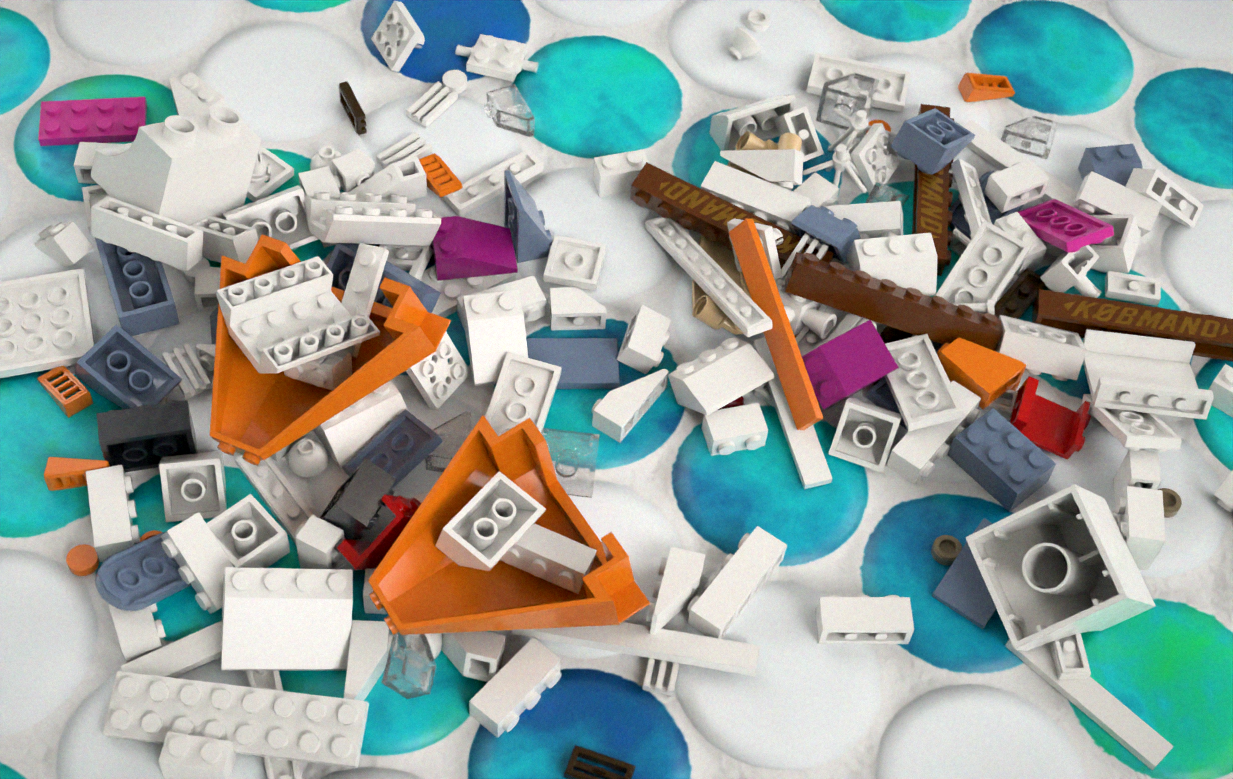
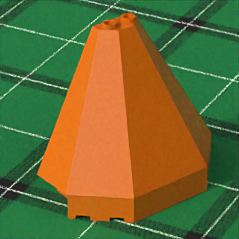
M262 234L246 264L222 255L219 289L301 261L286 242ZM384 278L379 288L393 308L377 302L373 303L369 318L379 329L380 335L361 343L357 358L352 357V375L332 391L284 375V371L279 373H258L229 335L218 303L210 437L219 442L217 448L231 456L235 452L243 455L242 459L258 466L261 460L269 458L436 352L451 320L427 312L410 286ZM331 287L332 293L342 303L345 291Z
M482 415L368 580L373 589V592L368 595L378 611L383 607L389 616L384 618V621L393 635L398 632L401 635L620 625L619 623L650 604L634 581L628 554L613 533H608L600 541L558 482L546 439L531 418L526 419L498 436L485 416ZM500 471L546 508L535 524L595 549L597 552L591 569L582 578L583 585L579 593L576 594L501 560L490 571L459 566L435 545L442 529Z

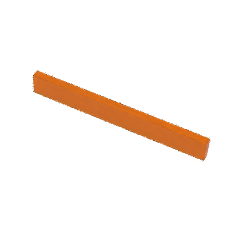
M746 218L729 231V235L752 300L772 320V329L763 333L797 430H805L822 420L823 415L753 219Z

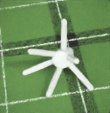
M838 109L833 110V113L848 121L850 127L828 147V151L835 149L850 134L851 136L845 145L847 149L856 137L860 138V141L863 139L866 132L872 127L868 125L867 113L864 110H859L856 117L853 118ZM885 130L889 137L894 138L896 136L895 133Z
M855 140L848 149L843 144L838 145L836 152L833 154V160L808 168L802 172L803 175H807L824 168L829 172L834 168L836 172L833 185L838 187L841 172L847 171L862 193L867 192V189L860 181L861 176L857 167L851 162L850 153L859 144L858 140Z

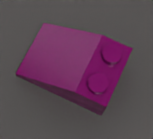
M459 216L441 217V225L431 243L437 281L518 273L510 228Z
M871 320L802 356L815 396L824 410H828L899 368Z

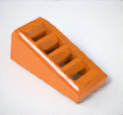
M965 73L958 85V89L965 102L1013 97L1015 94L1007 76Z
M433 153L419 159L426 173L427 187L440 198L463 188L459 179L437 154Z
M64 365L56 367L37 378L41 386L68 418L93 404L90 392ZM62 374L61 377L55 379V380L52 381V382H49V381L53 380L54 378H56V377H58L59 375ZM67 380V382L63 383L62 385L58 386L57 388L54 387V386L60 384L61 382ZM72 386L70 389H68V390H66L65 392H63V393L60 394L61 391H63V390L67 389L68 387ZM77 392L76 394H74L73 396L69 397L68 399H65V398L68 397L69 395H71V394Z
M48 457L44 479L48 489L51 491L87 486L86 471L110 467L106 460Z

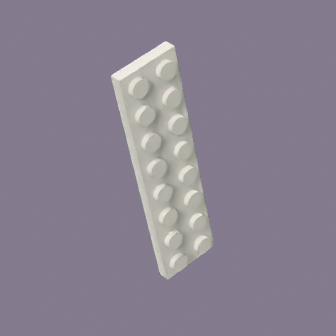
M117 671L102 735L111 738L164 744L167 732L231 741L234 747L233 751L239 754L358 768L369 703L360 700Z

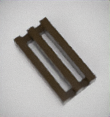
M348 81L339 83L340 103L358 135L367 133L365 113Z
M575 745L565 770L564 778L631 779L635 771V765ZM579 757L626 773L625 777L606 771L604 768L577 761V758Z

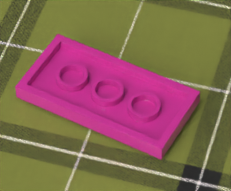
M146 97L41 102L38 137L40 146L79 144V142H133L139 127L146 126Z
M1056 199L1018 211L1019 215L1038 238L1068 253L1077 252L1081 247L1089 244H1099L1104 239L1114 236L1112 225Z

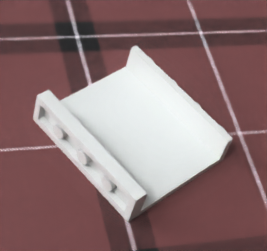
M1086 329L1083 344L1087 351L1083 365L1094 407L1207 419L1214 395L1212 390L1198 389L1190 366L1195 342Z

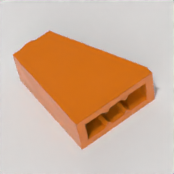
M960 337L951 344L945 343L937 352L948 379L951 382L954 380L979 396L981 400L978 406L982 409H985L1020 382L1026 368V364L1022 361Z

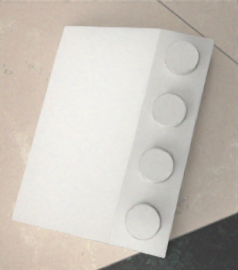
M226 567L223 578L221 670L347 671L352 624L353 570Z

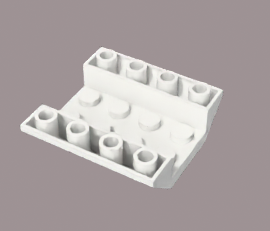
M314 191L313 195H305L304 197L309 232L324 243L430 246L441 225L442 218L434 215L433 210L416 209L415 213L416 204L409 201L405 195H391V199L382 198L380 194L368 193L365 198L356 197L354 193L341 192L340 197L330 196L328 192Z
M319 256L216 291L229 335L258 373H279L380 335L379 329L365 312L351 316L332 293L333 273Z

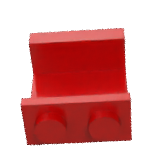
M1029 376L1017 391L1009 422L1037 447L1068 460L1075 451L1079 452L1084 445L1086 437L1082 435L1091 419V415L1088 414L1090 402L1085 401L1075 412L1036 395L1039 380Z
M384 495L381 500L396 517L373 542L344 539L337 549L356 570L376 569L421 505L419 500L416 498H404L400 495Z

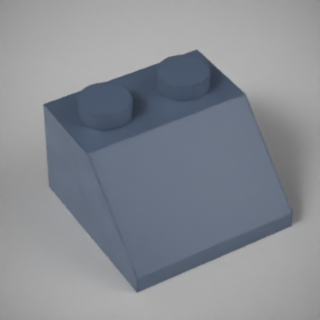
M813 205L809 206L795 217L791 223L797 236L802 238L806 233L810 235V238L817 239L822 245L828 246V251L834 253L833 258L842 263L846 262V255L853 241L861 237L858 228H856L857 225L847 218L840 220L834 217V213L824 206L820 208Z

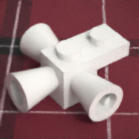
M779 278L775 280L794 336L807 326L820 338L826 339L836 325V315L818 310L822 305L821 303L785 292V282Z

